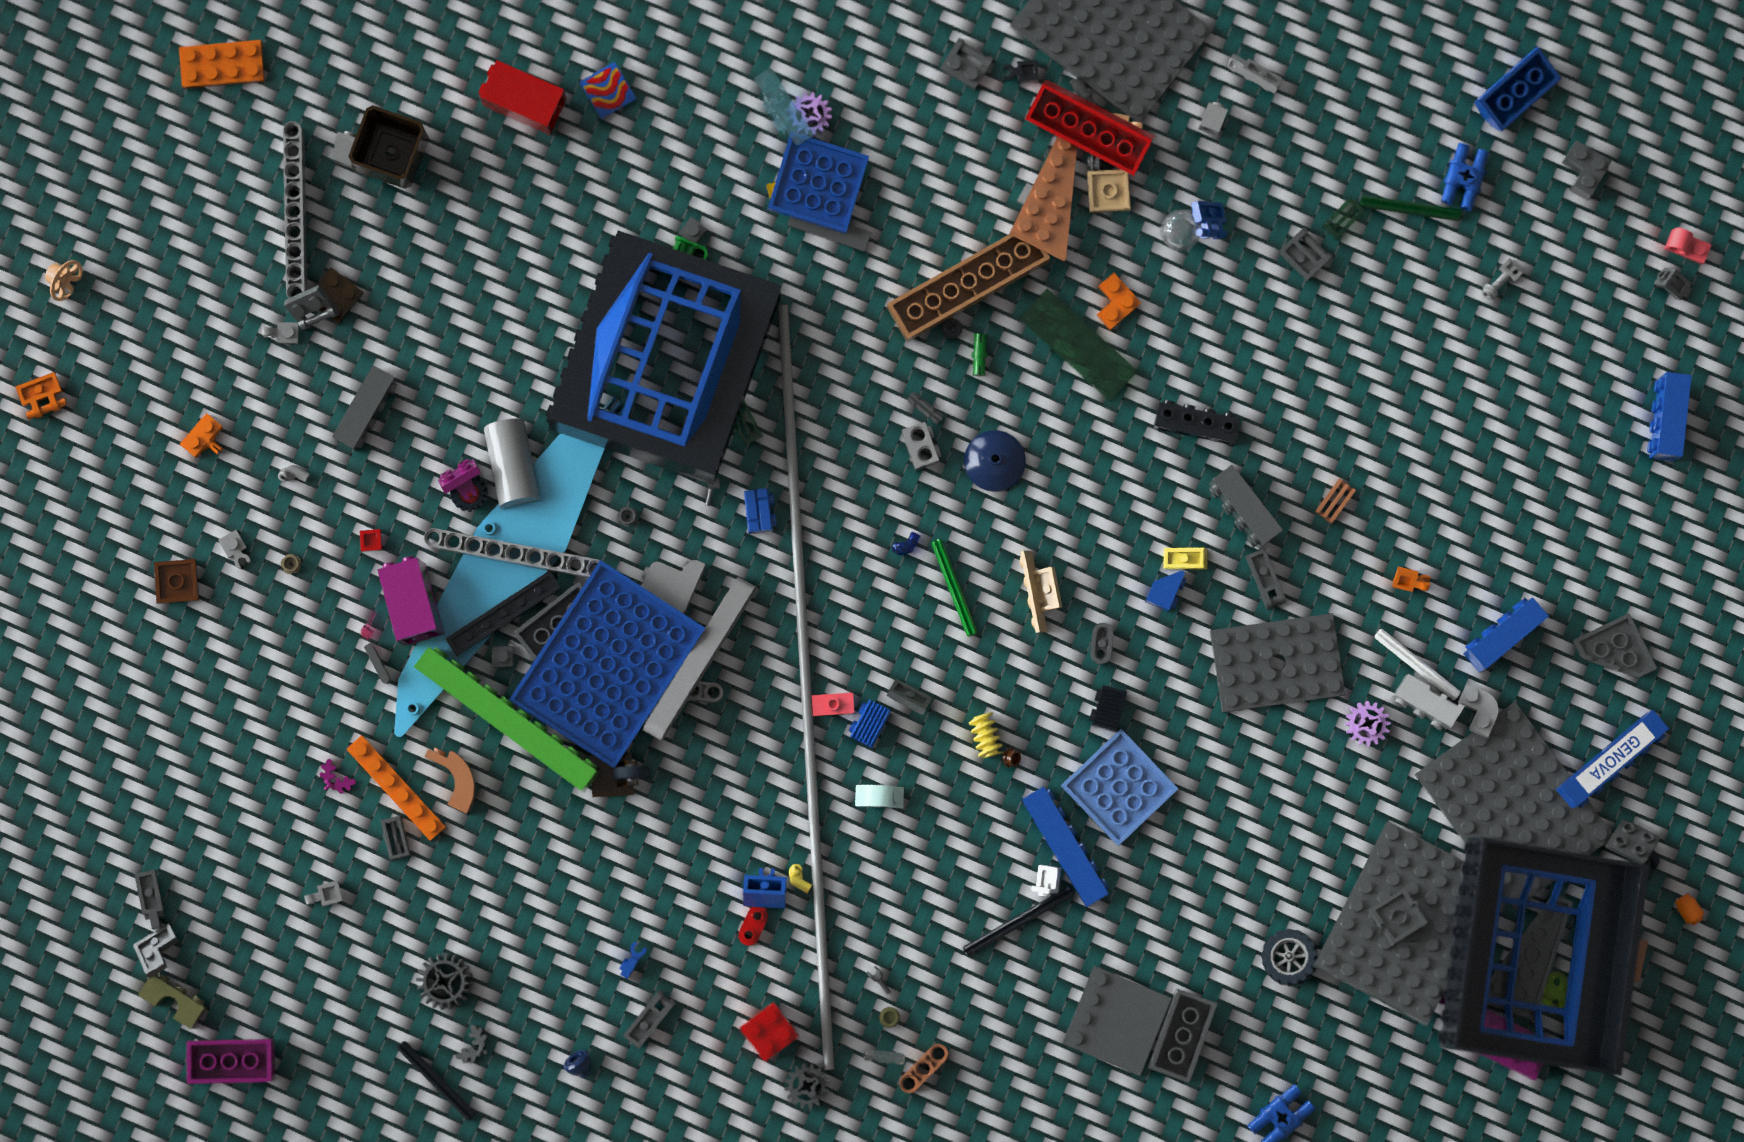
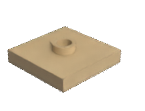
M1123 170L1087 171L1089 213L1131 210L1129 173Z

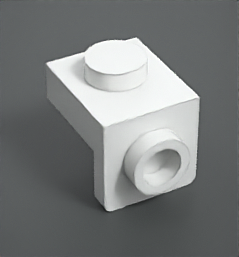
M1039 865L1037 885L1032 886L1031 890L1037 891L1039 896L1050 897L1051 893H1058L1061 868Z

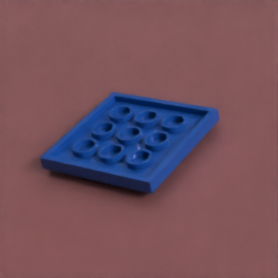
M791 132L767 210L846 234L869 156Z

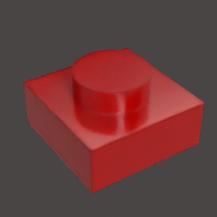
M381 529L359 531L361 552L382 551Z

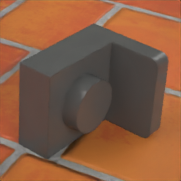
M1664 268L1660 271L1654 282V285L1663 287L1676 300H1681L1692 284L1678 270Z

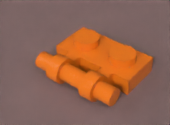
M55 372L16 386L22 406L25 407L30 404L33 410L26 412L28 420L35 417L37 419L41 418L45 413L59 411L61 407L68 405L65 397L59 400L56 399L55 395L63 391ZM49 398V404L39 406L38 401Z

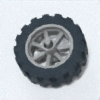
M1286 929L1284 931H1277L1276 934L1268 938L1269 940L1263 946L1261 958L1263 967L1272 980L1281 985L1294 986L1297 984L1301 985L1312 977L1311 975L1317 969L1314 967V964L1318 958V951L1308 935L1299 930ZM1286 943H1296L1292 951H1289ZM1281 945H1284L1286 950L1284 954L1277 952ZM1301 946L1305 954L1294 955L1298 947ZM1275 955L1284 957L1282 961L1277 964L1275 963ZM1305 958L1303 966H1301L1296 961V959ZM1287 962V972L1281 971L1278 967ZM1291 964H1295L1299 970L1290 973Z

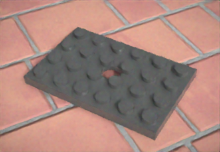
M1333 613L1210 630L1222 713L1345 696ZM1281 655L1285 659L1286 665L1283 670L1275 671L1271 668L1270 659L1272 656Z

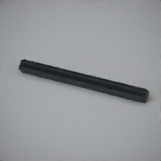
M1068 886L965 945L963 947L965 954L971 956L1073 897L1074 893L1071 887Z

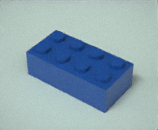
M1666 372L1655 381L1654 392L1657 394L1656 401H1653L1651 409L1652 413H1654V420H1651L1649 427L1652 438L1647 445V453H1650L1649 459L1675 462L1683 457L1692 375Z
M1533 597L1528 600L1526 598L1520 600L1512 607L1514 609L1512 613L1508 611L1496 620L1499 624L1489 626L1481 633L1483 636L1481 639L1477 637L1465 646L1467 650L1463 654L1478 672L1487 669L1549 617Z

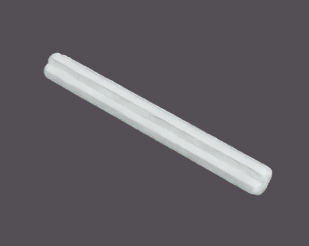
M1380 629L1375 634V639L1450 699L1456 700L1461 692L1386 631Z

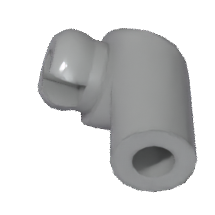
M296 465L283 468L278 474V478L282 482L298 478L306 483L310 477V473Z

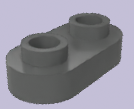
M1107 623L1097 624L1092 631L1090 656L1092 661L1099 665L1107 663L1112 655L1113 629ZM1104 630L1106 637H1100L1099 631ZM1098 651L1104 652L1103 658L1097 656Z

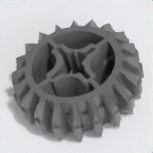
M445 953L444 960H442L441 954H437L436 962L433 957H430L431 965H428L426 962L422 964L426 971L418 970V973L422 974L423 978H416V981L423 982V985L417 986V990L424 989L425 992L421 993L420 997L428 996L425 1001L426 1004L433 1000V1008H436L438 1003H440V1009L444 1010L447 1003L448 1008L453 1009L452 1002L460 1006L459 998L464 1001L467 1000L463 993H471V990L467 989L466 986L473 985L472 981H467V978L472 977L473 974L465 973L470 967L469 965L461 967L464 963L463 959L456 963L457 955H453L452 959L449 960V953ZM450 964L457 970L451 974H446L439 965ZM434 969L437 980L429 987L428 978ZM461 975V987L456 994L453 982ZM442 976L444 978L452 977L450 982H448V987L446 985L436 987L442 981L440 980ZM444 989L451 998L440 999L433 992Z

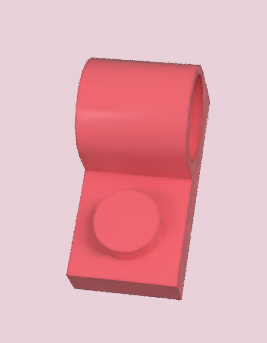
M1675 228L1671 231L1665 250L1703 265L1712 244L1694 238V234L1688 230Z

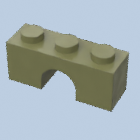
M162 973L148 978L138 996L155 1007L160 1006L166 997H173L178 1004V1010L173 1018L189 1029H194L208 1008L203 1005L205 1001L196 995L192 998L186 994L187 989L179 984L175 986L168 982L170 979Z

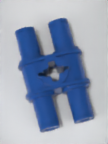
M1458 143L1454 159L1449 162L1448 174L1444 179L1446 186L1441 202L1452 205L1457 188L1464 189L1465 193L1460 208L1472 211L1476 196L1481 192L1482 181L1486 175L1485 166L1489 152L1478 149L1473 166L1465 163L1470 146ZM1464 173L1467 174V181L1463 180L1464 177L1462 175Z
M1293 1084L1281 1096H1275V1099L1265 1108H1261L1260 1114L1247 1127L1255 1135L1268 1123H1272L1274 1130L1260 1142H1280L1282 1139L1287 1140L1294 1130L1299 1126L1301 1127L1302 1121L1314 1112L1316 1108L1307 1100L1294 1112L1288 1109L1289 1105L1302 1094L1299 1088ZM1277 1112L1286 1114L1284 1116L1286 1123L1277 1121L1279 1118Z

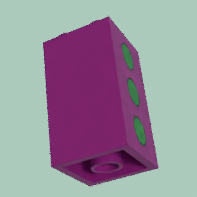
M414 556L403 558V562L397 564L395 562L383 564V568L377 569L396 641L404 646L445 634L426 563Z

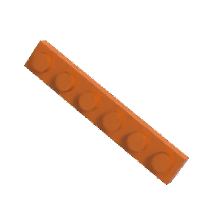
M363 735L346 749L430 841L446 828L440 819Z

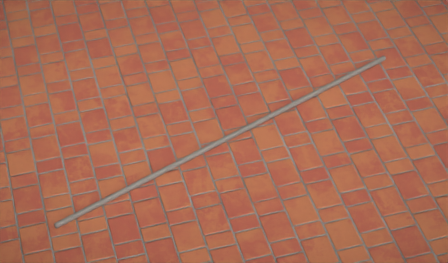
M779 305L778 319L824 1070H834L788 305Z

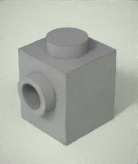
M1208 103L1198 129L1218 136L1228 110L1220 103Z

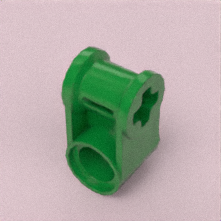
M680 236L675 237L674 240L676 242L673 249L693 256L697 253L704 254L703 259L709 261L708 252L704 246Z

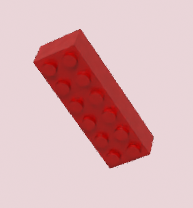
M1049 80L1043 82L1025 120L1133 176L1138 172L1155 138V135Z

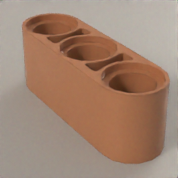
M942 1044L933 1045L901 1077L899 1084L902 1091L913 1093L933 1074L948 1057V1050ZM938 1047L944 1050V1057L939 1060L935 1059L932 1054L933 1050ZM923 1062L927 1063L930 1067L929 1072L924 1075L918 1072V1065ZM910 1077L914 1079L915 1086L912 1089L904 1088L903 1081L905 1078Z

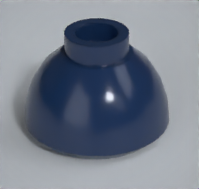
M579 1050L570 1055L564 1062L563 1069L570 1075L580 1076L581 1078L587 1077L591 1073V1058L588 1051Z

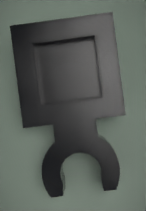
M1038 60L1017 61V67H1013L1010 64L1003 66V70L1011 71V75L1004 76V81H1011L1018 77V83L1039 81Z

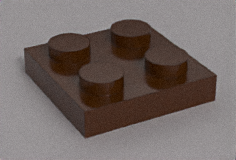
M196 559L154 562L157 604L199 601Z

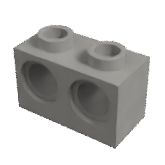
M926 422L902 430V435L915 471L939 463L938 457H941L938 445H933L931 438L934 437L931 426H927ZM921 431L925 438L922 441H916L913 438V434ZM927 450L931 453L932 457L929 460H923L920 457V453Z

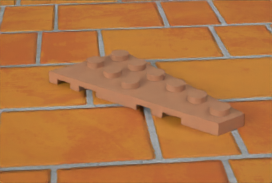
M1057 136L1009 234L1065 261L1077 146Z

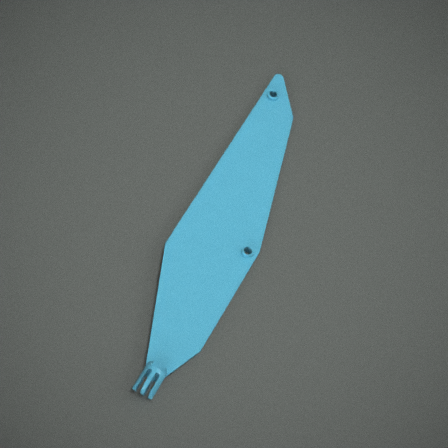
M613 396L602 409L616 414L623 404L618 401L611 408L617 400ZM622 408L618 415H622L624 408ZM559 434L533 464L540 500L500 509L498 503L477 527L473 536L564 553L605 448ZM489 525L493 526V530L491 532L486 531V528ZM474 541L470 545L472 552L480 548L478 541ZM494 545L490 549L491 555H498L500 552V546ZM514 549L510 553L511 559H518L521 555L519 549ZM540 553L531 555L532 563L540 561ZM468 555L461 557L437 604L445 634L418 642L398 679L394 730L397 737H402L444 690L414 668V665L428 647L432 649L437 647L448 655L446 659L449 662L453 659L464 667L490 636L458 657L445 638L547 573V570ZM554 557V558L551 560V566H553L554 563H555L560 557ZM415 705L416 711L411 713L410 707Z

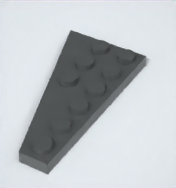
M1561 897L1557 901V906L1571 908L1573 901ZM1541 909L1522 934L1513 996L1514 1001L1540 1004L1569 914ZM1512 949L1500 964L1510 965ZM1494 971L1491 975L1489 997L1506 998L1508 972ZM1487 1003V1005L1505 1011L1504 1005ZM1512 1008L1513 1014L1534 1021L1533 1010Z

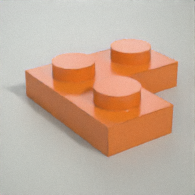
M1115 273L1111 274L1098 286L1111 302L1096 316L1109 330H1112L1141 304L1138 298Z

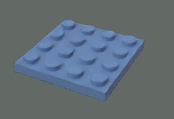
M1122 729L1114 734L1061 785L1069 796L1117 846L1178 790L1170 779Z

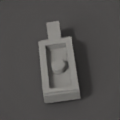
M1235 54L1231 56L1226 65L1233 72L1243 75L1247 80L1257 83L1264 90L1274 94L1283 81L1282 77L1250 59L1246 61Z

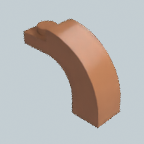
M434 748L433 751L428 749L424 757L445 766L454 777L455 788L447 805L469 814L476 795V783L471 768L462 757L451 750L446 758L444 757L445 752Z

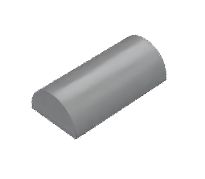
M505 419L485 426L484 433L500 509L540 500L525 421L522 419Z

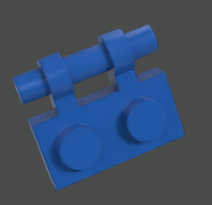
M1206 201L1191 203L1195 223L1201 224V228L1196 230L1197 236L1203 239H1210L1212 237L1215 240H1220L1227 236V231L1223 230L1222 226L1223 223H1226L1222 203Z

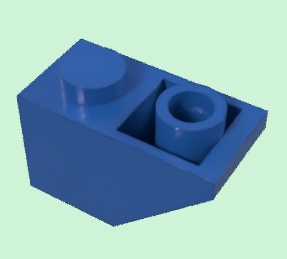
M1181 570L1154 581L1145 602L1167 612L1170 610V607L1174 609L1179 598L1175 595L1178 589H1183L1187 578H1184L1185 572Z

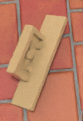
M1020 551V564L1025 574L1024 585L1028 589L1029 595L1028 605L1033 615L1032 626L1036 633H1045L1048 631L1044 611L1062 608L1055 567L1036 570L1032 551Z

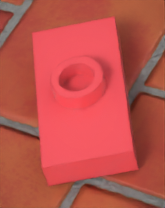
M853 693L812 695L813 716L855 714Z

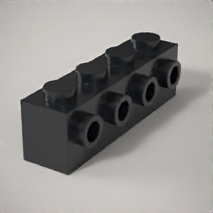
M1163 400V403H1158L1153 429L1232 446L1235 444L1240 419L1236 418L1235 414H1215V410L1204 408L1203 411L1196 410L1195 406L1184 404L1183 407L1177 406L1175 402Z

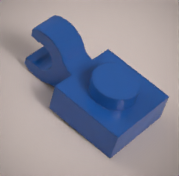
M634 942L630 947L632 953L630 959L625 958L619 968L622 970L620 975L626 979H629L640 958L647 950L644 947L642 952L637 953L635 951L637 942Z

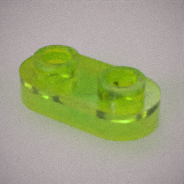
M1551 972L1549 974L1544 989L1543 1005L1553 1007L1552 1001L1556 999L1558 1001L1557 1008H1564L1567 991V979L1564 974L1560 972ZM1556 978L1560 980L1559 986H1555L1553 983Z

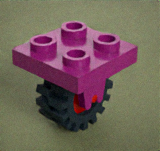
M466 459L458 464L459 468L442 473L438 482L445 494L450 492V497L457 508H460L462 511L468 510V512H472L474 509L475 511L478 510L480 506L484 505V501H487L488 490L484 480L478 475L481 472L474 459L470 461Z

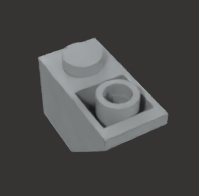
M344 131V133L338 132L332 156L334 163L353 170L354 166L348 155L356 137L355 134Z

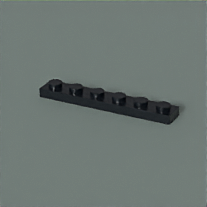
M548 571L445 639L458 657L562 588L552 572Z

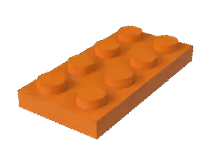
M261 40L179 47L183 89L265 82Z

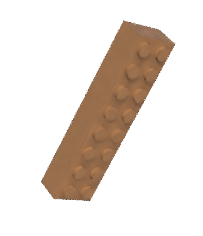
M1009 234L887 303V309L908 343L1048 264L1050 256L1048 253Z

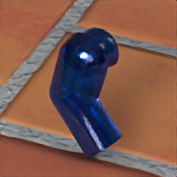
M911 532L907 541L893 543L892 551L901 556L913 552L920 535Z

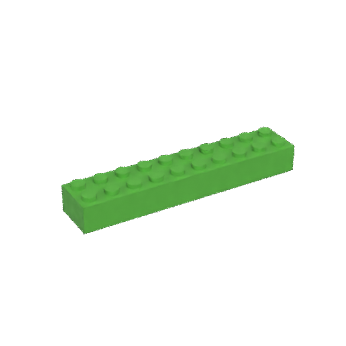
M428 647L414 665V668L584 793L587 791L599 774L596 770L598 767L587 758L585 761L580 759L581 753L571 746L568 748L564 747V741L555 734L549 736L546 733L548 729L539 722L535 721L534 724L530 722L531 716L521 709H518V711L514 710V704L502 696L499 699L496 696L498 693L487 684L483 687L479 684L481 679L470 671L467 674L464 673V667L452 659L449 662L446 659L448 655L437 647L434 649Z

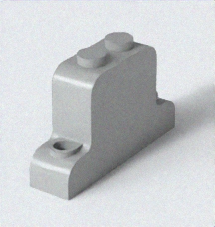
M698 560L687 561L683 571H679L661 562H654L650 567L646 566L642 574L644 581L641 587L685 614L706 568V564Z

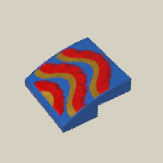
M615 62L579 82L600 119L636 99Z

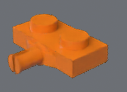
M206 413L180 445L196 459L208 448L218 455L220 452L217 449L222 452L223 448L215 442V439L224 427Z

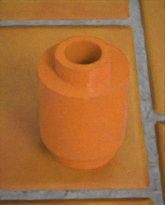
M1689 893L1675 901L1676 909L1687 924L1692 923L1696 925L1704 919L1702 915L1705 912Z

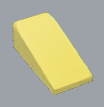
M1164 548V569L1207 570L1208 551L1206 548Z

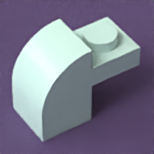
M856 785L855 806L903 808L904 787Z

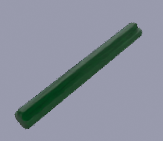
M1365 195L1360 200V206L1365 208L1459 221L1462 214L1460 209Z

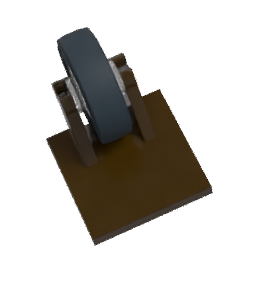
M632 753L623 754L615 768L594 755L590 756L591 762L598 766L596 770L599 772L592 782V797L634 795V786L639 785L638 779L651 777L650 767L638 766V760H632Z

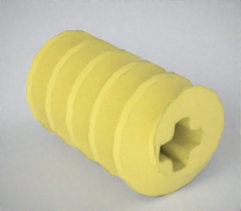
M993 712L974 717L969 722L970 726H976L971 730L972 734H978L973 739L975 742H980L976 749L983 750L978 754L979 758H989L1004 753L998 751L1003 745L995 742L1000 736L993 735L998 728H993L991 725L996 721L988 718L993 715Z

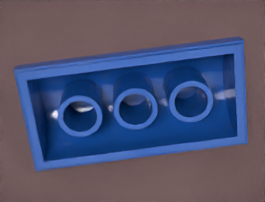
M1535 47L1475 101V105L1482 117L1493 128L1502 132L1562 78L1541 49Z

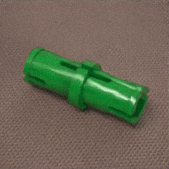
M974 334V352H972L973 376H986L985 361L988 357V353H986V334H982L981 337L980 334Z

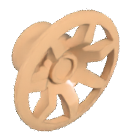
M71 260L62 266L55 263L48 268L45 279L51 283L50 294L54 300L60 302L68 299L71 294L65 295V288L72 293L74 289L70 282L81 280L83 268L78 261ZM79 269V275H72Z

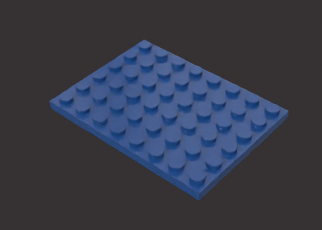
M600 560L509 701L615 768L705 630V627Z

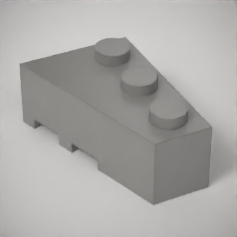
M1410 674L1405 675L1393 694L1397 704L1404 708L1407 706L1414 710L1413 714L1421 719L1426 717L1432 721L1430 724L1438 730L1451 728L1465 707L1460 703L1456 705L1447 699L1448 696L1443 693L1439 694L1431 689V686Z

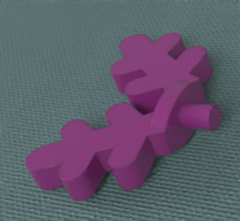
M327 759L326 765H321L325 774L320 772L319 776L324 779L323 782L326 784L324 790L328 791L331 788L343 794L342 788L351 791L350 786L356 784L354 779L349 780L347 776L344 777L343 782H341L340 778H336L335 784H332L330 780L336 777L334 773L331 774L332 771L336 770V767L332 766V760Z

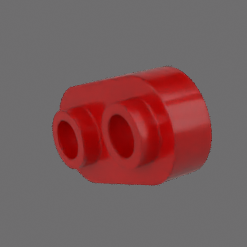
M751 907L738 934L739 940L744 945L751 946L759 940L768 920V912L764 907ZM755 912L761 913L762 917L760 920L754 919ZM747 931H751L753 933V937L751 939H747L745 937V933Z

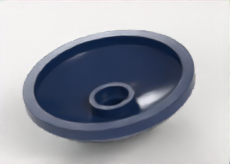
M990 430L977 435L967 446L964 455V467L969 479L977 487L990 492H1000L1014 486L1023 475L1026 464L1025 453L1019 441L1009 433L999 430ZM998 456L999 461L995 463L991 458Z

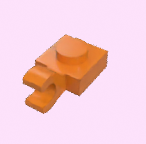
M1398 566L1392 587L1413 592L1414 587L1428 591L1431 577L1428 575L1418 576V571Z

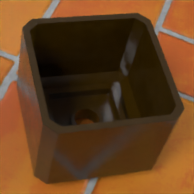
M372 105L365 110L348 157L358 173L406 189L413 184L429 137L422 122ZM390 147L396 148L397 155L388 157L386 155L387 149Z

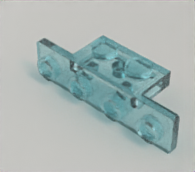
M769 68L755 76L754 81L764 95L763 108L768 115L771 114L775 119L773 123L777 130H782L784 135L789 134L797 146L812 138L813 132L774 71Z

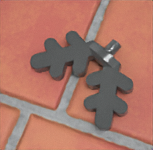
M471 1025L472 1033L469 1034V1037L476 1039L472 1041V1044L479 1045V1048L476 1051L471 1046L469 1047L470 1052L462 1048V1053L456 1054L457 1059H463L462 1062L467 1063L469 1058H471L470 1062L475 1063L477 1057H480L482 1053L487 1055L488 1051L484 1049L486 1046L484 1042L488 1036H481L483 1028Z

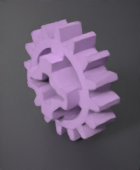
M804 92L803 98L797 95V102L791 101L790 103L793 109H788V114L792 115L788 117V122H794L791 128H798L797 134H801L803 131L807 137L809 133L816 137V131H819L821 134L824 133L822 127H829V123L826 120H832V116L828 114L831 112V107L826 108L828 101L822 102V95L816 98L814 92L811 93V96H807L806 92ZM806 102H812L811 104L804 105ZM819 107L823 110V117L818 114ZM812 111L813 116L807 118L806 113H810ZM796 112L802 117L800 123L796 118Z
M1366 701L1364 706L1358 703V709L1354 707L1350 709L1353 714L1346 715L1350 721L1344 724L1350 727L1346 733L1353 734L1352 741L1359 739L1358 745L1365 741L1366 746H1370L1371 741L1376 745L1378 744V738L1380 740L1385 739L1383 733H1389L1386 726L1390 725L1391 722L1385 720L1389 714L1383 715L1384 707L1378 709L1376 702L1370 706L1369 701ZM1367 710L1375 712L1377 716L1370 715ZM1359 714L1358 724L1354 725L1355 717ZM1366 720H1376L1370 725V729L1368 726L1360 728V726L1363 725V723H1365ZM1381 722V728L1377 734L1376 727ZM1358 732L1366 733L1369 738L1361 736Z

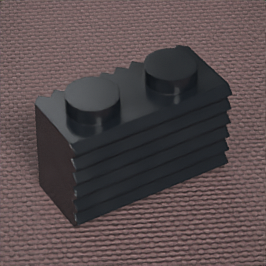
M1105 685L1101 689L1097 688L1094 701H1098L1097 707L1091 710L1089 721H1093L1092 727L1117 732L1127 691Z

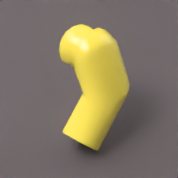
M793 864L789 868L790 883L803 892L808 893L812 884L803 880L801 865Z

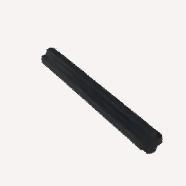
M406 1041L399 1044L397 1050L467 1121L472 1120L476 1112Z

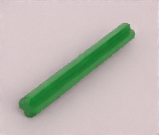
M937 539L932 542L933 550L965 633L968 637L977 634V629L942 539Z

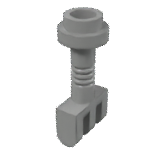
M1510 258L1499 268L1503 274L1492 285L1486 284L1483 287L1482 294L1488 300L1495 299L1498 296L1497 290L1508 279L1514 283L1524 273L1522 270H1519L1516 275L1513 273L1518 267L1516 264L1510 269L1507 267L1512 262Z

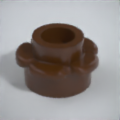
M1013 747L1008 748L1002 756L1005 766L1008 768L1010 766L1017 767L1021 761V753L1018 750H1014Z

